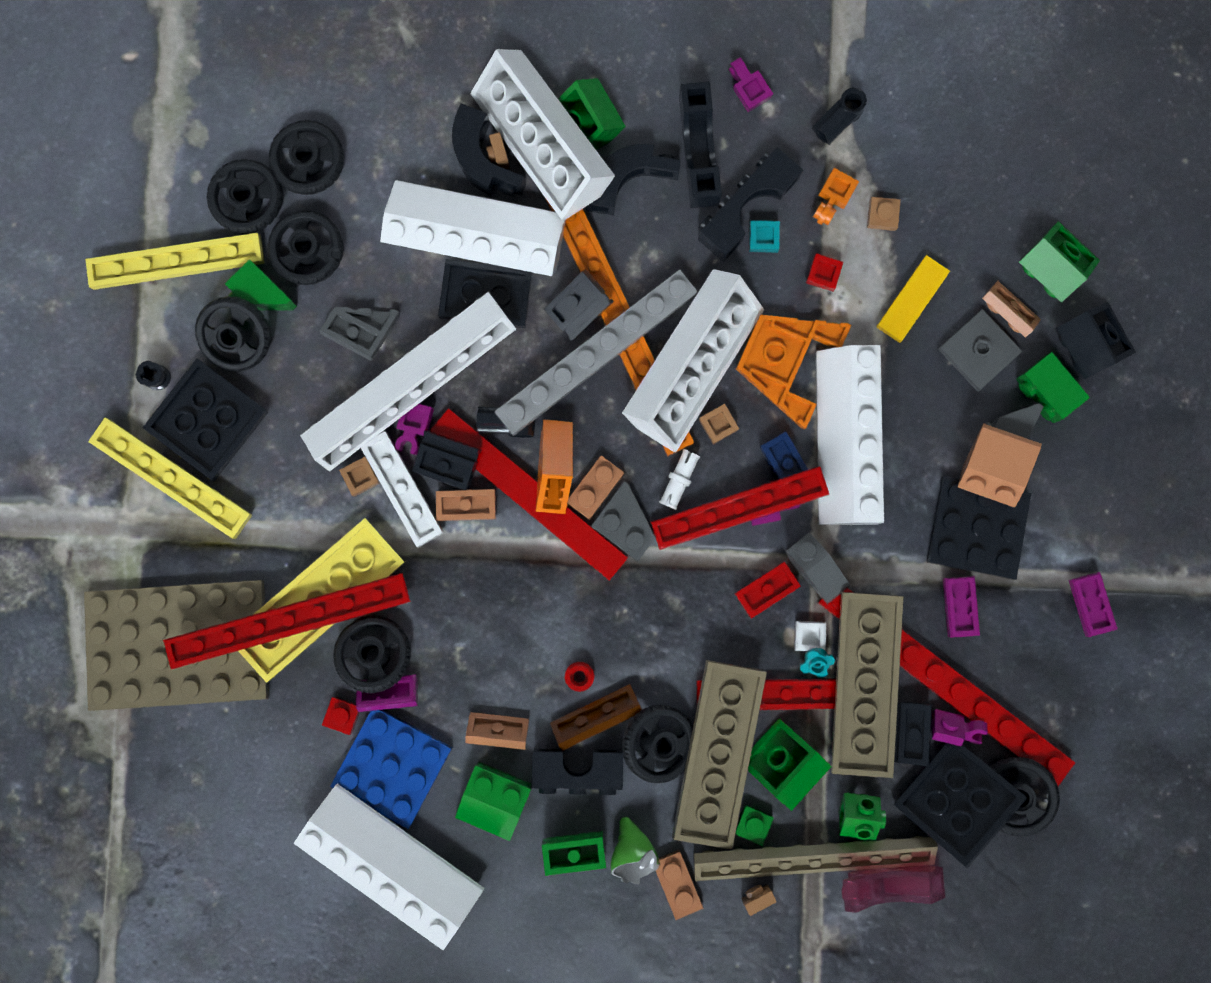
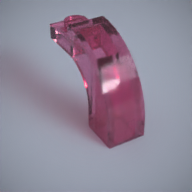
M921 865L864 869L849 872L848 878L843 880L842 887L845 912L857 913L871 906L890 902L933 904L945 898L943 867Z

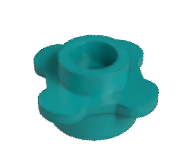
M812 648L805 653V662L800 664V670L803 673H812L818 678L826 677L829 666L835 663V658L832 654H827L822 648Z

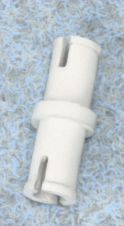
M683 449L674 472H670L668 476L670 481L659 503L675 510L686 486L689 487L691 484L689 479L698 459H700L699 455L693 452L690 453L686 449Z

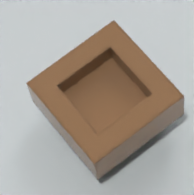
M500 132L489 135L491 145L486 146L490 162L497 163V166L506 170L510 169Z
M871 197L867 228L896 231L899 223L900 200Z
M725 404L699 418L713 445L739 430Z
M366 457L339 470L353 497L380 484Z
M756 885L745 892L746 896L741 898L750 916L777 902L768 885L764 887Z

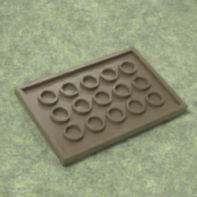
M264 580L84 592L88 711L269 699V682L266 683L239 651L171 670L163 642L165 639L253 615L265 605Z

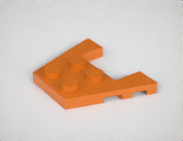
M760 315L736 370L800 428L806 429L817 404L789 392L811 340H816L832 348L842 347L851 324Z

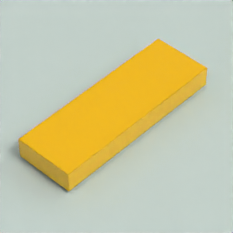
M926 255L876 327L901 343L950 270Z

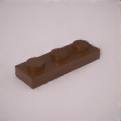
M629 684L550 722L557 743L563 751L635 716L637 713H640L642 708Z

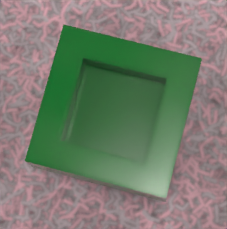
M745 804L738 820L735 834L763 846L774 817Z

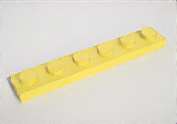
M259 233L85 259L88 285L93 290L239 268L249 259L255 265L265 264L262 240Z
M108 418L103 419L88 441L232 539L238 537L252 517L251 513Z

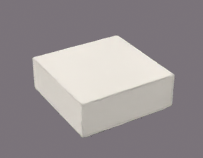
M795 621V651H808L812 648H822L825 650L826 622Z

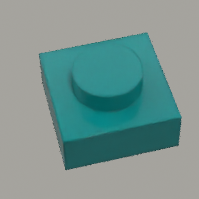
M750 221L749 252L778 253L780 221Z

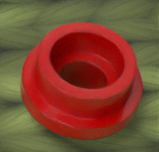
M574 662L565 672V682L574 691H585L594 682V671L585 662ZM577 671L584 672L585 680L577 682L574 679V673Z

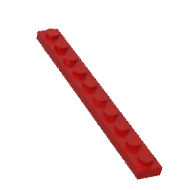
M848 588L844 591V592L854 593V592H852V591H851L850 589H848ZM841 594L829 604H826L820 598L817 603L840 620ZM902 630L900 667L970 721L980 720L986 722L987 734L1015 756L1029 758L1043 765L1052 774L1057 785H1060L1074 766L1075 762Z

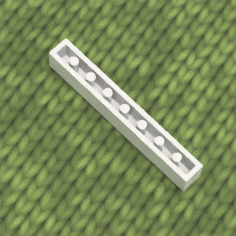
M487 292L300 436L312 457L330 472L516 330L515 326L490 293Z

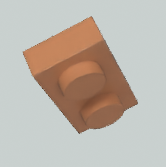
M999 281L982 298L992 312L999 313L1008 321V325L1013 331L1021 333L1025 338L1036 328L1041 320Z
M600 456L568 498L567 504L590 520L622 478L624 472L603 456Z
M495 489L436 491V521L496 519Z
M470 712L465 743L525 750L529 719Z
M680 849L659 858L660 866L656 873L675 920L704 909Z

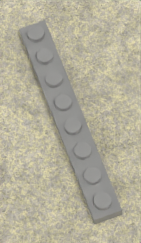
M678 270L495 411V414L513 436L690 301L697 295L698 291L681 270Z

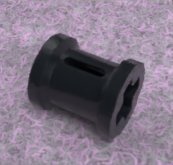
M144 361L139 364L135 374L137 381L141 385L157 391L165 389L171 381L169 370L152 361ZM153 371H156L157 373L154 374V379H155V380H154V381H151L150 378L153 377V373H152V372H153Z

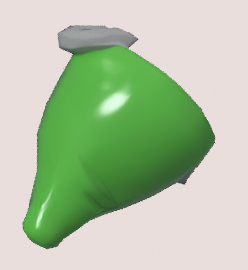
M623 817L619 821L618 843L611 858V874L621 878V881L624 883L639 884L640 878L658 870L660 861L654 846L647 836L630 818Z

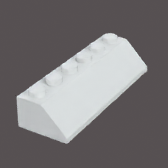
M496 49L470 94L482 111L488 114L492 125L500 132L505 143L560 219L566 220L600 198L615 175L521 50Z
M395 180L384 211L380 242L553 276L557 272L566 220H561L555 211Z
M715 269L712 270L622 412L638 430L673 452H676L757 323L759 316L764 311V308L740 275Z
M849 345L816 351L817 467H821L830 494L818 499V525H878L884 523L880 345Z
M338 783L309 819L294 842L299 848L442 950L452 939L485 889Z

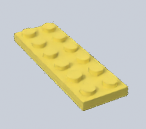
M364 518L254 614L389 577L405 562L367 519ZM334 624L243 649L239 653L268 683Z

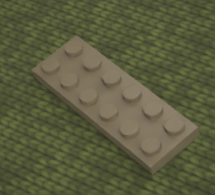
M841 592L831 761L832 774L893 778L904 596Z
M706 660L672 833L674 840L726 849L733 848L767 674L765 670Z

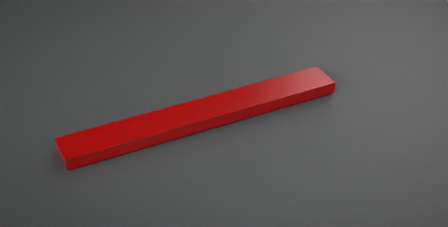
M450 409L431 428L430 431L482 449L477 459L476 470L609 581L628 559V557L568 507L565 514L536 512L537 482Z
M403 573L165 639L163 642L172 670L411 601Z

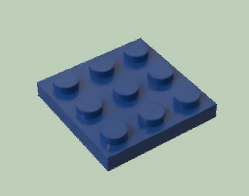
M384 710L370 711L330 787L334 788L338 783L381 815L409 829L453 747Z

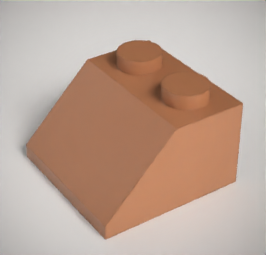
M983 423L963 464L958 488L1016 507L1027 486L1042 444Z

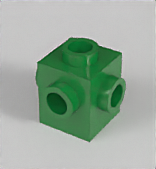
M844 793L838 810L840 836L854 837L861 840H876L880 828L884 829L886 824V811L881 810V798L866 794Z

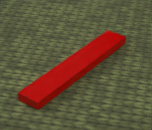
M818 466L652 521L651 525L659 550H663L830 494L821 467Z
M836 678L765 679L760 710L834 709ZM696 680L697 705L702 680Z

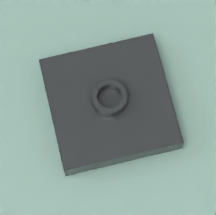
M983 309L938 349L977 392L1022 352Z

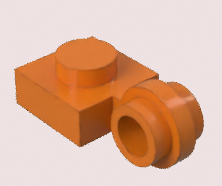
M833 168L818 195L828 201L827 204L821 202L813 216L817 219L818 224L822 225L825 223L829 225L837 211L832 207L833 204L842 209L845 208L859 183L858 180Z

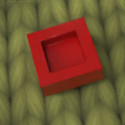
M816 253L806 284L834 292L844 262Z
M333 696L322 726L351 735L360 712L356 709L355 703Z

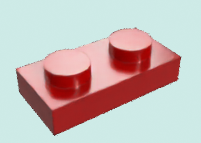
M784 561L734 594L750 619H752L801 586Z

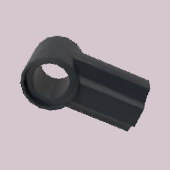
M848 88L843 92L841 98L813 125L812 130L823 143L830 146L852 122L860 118L867 102L865 93L859 88ZM854 101L858 108L854 110L849 109L845 102Z
M478 406V433L508 434V436L518 438L534 437L535 420L513 436L495 414V411L500 407Z

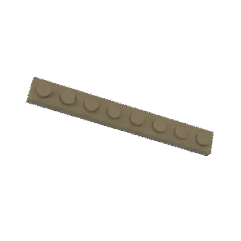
M916 836L908 839L886 838L879 841L856 840L850 843L834 844L827 842L821 845L804 846L798 844L791 847L734 849L732 851L720 852L704 851L702 853H694L695 881L934 865L938 846L937 842L931 837Z

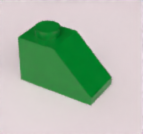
M250 259L225 283L232 291L228 296L245 299L254 304L260 311L294 310L297 307Z

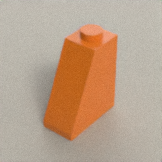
M543 420L539 449L536 512L565 514L573 478V422Z

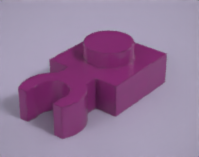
M418 404L399 418L396 429L404 431V433L396 441V450L402 452L404 444L411 442L412 448L410 453L413 455L418 454L420 443L417 440L418 436H424V431L429 430L434 408Z

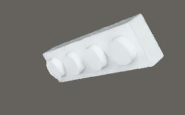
M384 431L361 447L416 547L419 548L443 534L442 528L438 521H436L433 512L399 452L395 449V445L388 433Z

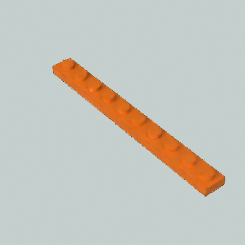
M545 198V200H546V202H547V204H548V206H549V208H550V211H555V210L553 209V207L550 205V203L547 201V199ZM581 209L566 219L563 238L579 272L581 273L587 269L606 291L605 294L609 299L612 298L614 301L600 315L605 326H607L630 307L585 212ZM644 336L619 354L635 390H637L655 362ZM689 432L676 452L694 445ZM663 446L667 457L676 453Z

